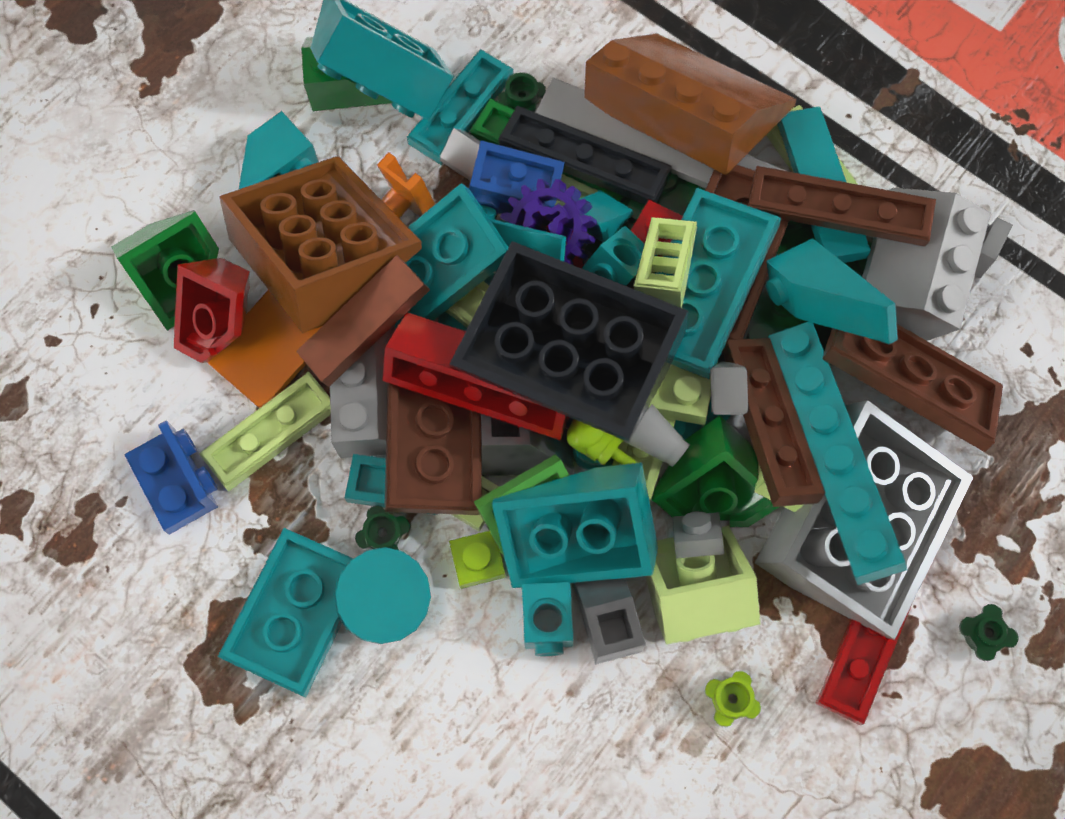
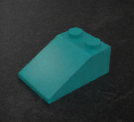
M642 462L593 468L504 495L492 501L512 588H522V584L576 583L653 575L658 543Z

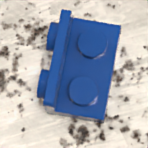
M480 141L469 189L480 205L496 210V214L512 213L514 208L510 205L508 199L513 197L520 201L524 197L521 186L525 184L535 191L537 190V180L542 178L549 183L551 188L555 179L561 180L565 162ZM545 201V204L553 208L556 201Z
M166 420L158 424L162 434L124 455L162 529L170 535L218 508L211 494L218 490L206 467L202 466L198 469L191 455L196 453L197 449L186 430L182 428L176 431Z

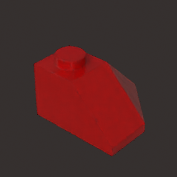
M223 258L178 265L174 349L200 363L209 362L241 335L247 314L249 270Z

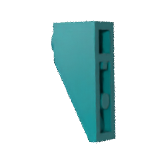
M813 238L766 261L769 280L766 282L768 295L776 305H782L794 317L888 344L898 340L895 303Z

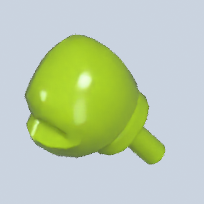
M575 419L570 424L567 431V441L578 452L594 461L598 460L603 465L607 463L610 457L621 465L638 463L618 448L623 441L622 439Z

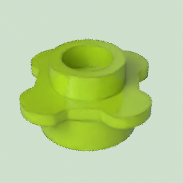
M737 671L731 678L723 681L712 679L706 684L705 694L712 699L716 710L714 720L722 727H729L734 720L742 717L754 719L760 713L761 705L755 699V694L751 687L752 680L746 672ZM730 694L736 695V703L732 704L729 702L728 697Z

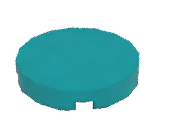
M384 547L367 550L347 564L338 577L334 598L337 613L349 632L362 641L385 644L401 641L418 629L427 616L431 592L428 577L416 560L403 551Z

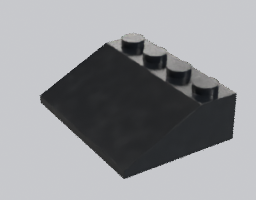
M512 241L450 362V367L630 442L663 382L686 333L688 310Z

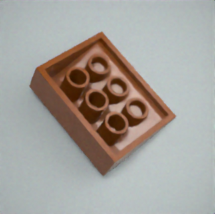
M658 33L611 40L586 61L585 99L609 116L724 175H727L795 107L797 100Z
M339 156L219 196L229 240L302 333L323 326L396 255L406 263L422 249L421 240Z

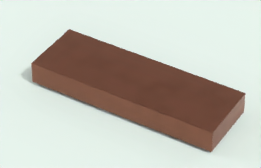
M396 255L296 352L320 381L330 387L421 300L430 289Z

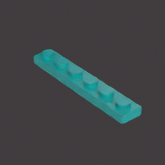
M806 322L769 335L768 337L771 340L825 490V496L857 586L907 571L906 561L830 365L822 359L824 350L813 322Z

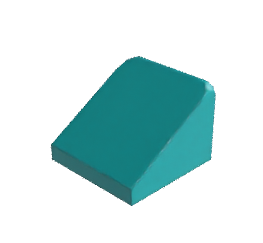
M601 190L580 198H585L592 205V208L585 215L592 216L597 220V225L587 228V233L603 243L614 235L633 215L632 209Z

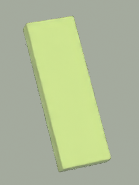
M307 372L200 452L199 455L229 492L331 415L330 397L310 372Z

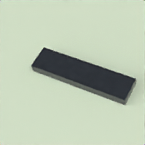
M520 106L516 107L499 137V145L565 162L563 167L564 173L644 205L647 204L648 200L657 203L672 173V166Z

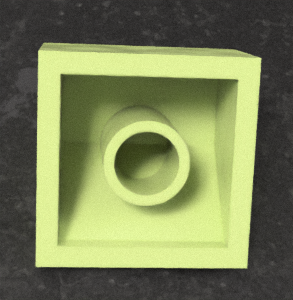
M729 526L721 527L724 554L676 559L674 537L657 540L658 552L652 576H646L655 618L666 644L688 642L699 637L723 632H735L742 628L760 625L757 577Z

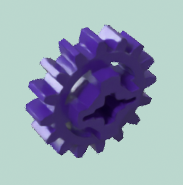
M541 178L537 180V190L535 191L525 184L521 186L524 197L520 201L513 197L508 199V202L514 209L512 213H501V219L511 224L547 232L545 224L551 221L548 225L550 233L566 236L564 262L574 265L572 259L575 256L584 260L587 259L588 256L582 247L584 243H595L596 239L587 233V228L596 226L597 220L592 216L585 215L592 208V205L585 198L580 199L581 192L571 186L566 190V184L560 179H555L550 188L549 183ZM555 200L563 202L565 205L557 204L551 208L545 204V201Z

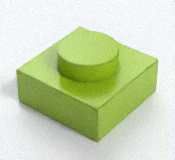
M489 531L449 541L460 589L506 578L500 550Z

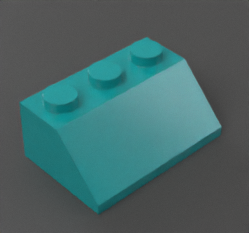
M323 0L311 44V50L318 62L317 67L334 79L340 80L343 75L356 82L355 87L373 99H377L381 95L393 101L391 105L408 117L413 118L416 113L429 120L454 78V75L436 50L347 0Z

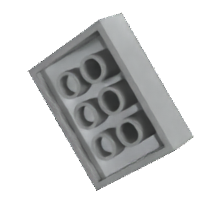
M866 400L848 404L845 407L908 570L857 586L825 494L819 503L804 504L796 512L784 507L755 564L792 589L850 619L862 623L863 626L875 630L886 638L895 640L973 477Z

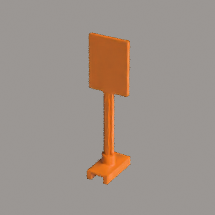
M390 152L377 164L391 188L381 200L399 219L408 209L421 217L435 205L422 177L414 173L410 179H407L396 157ZM267 290L246 314L241 335L207 363L258 408H261L281 393L306 365L305 361L296 351L321 327L302 333L271 292Z

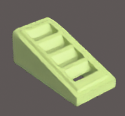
M651 218L634 283L635 290L682 308L697 222ZM664 238L683 241L682 244L659 242L658 239ZM655 255L673 256V257H678V259H677V258H668V257H659V256H655ZM652 272H664V273H668V274H674V276H672V275H663V274H653Z

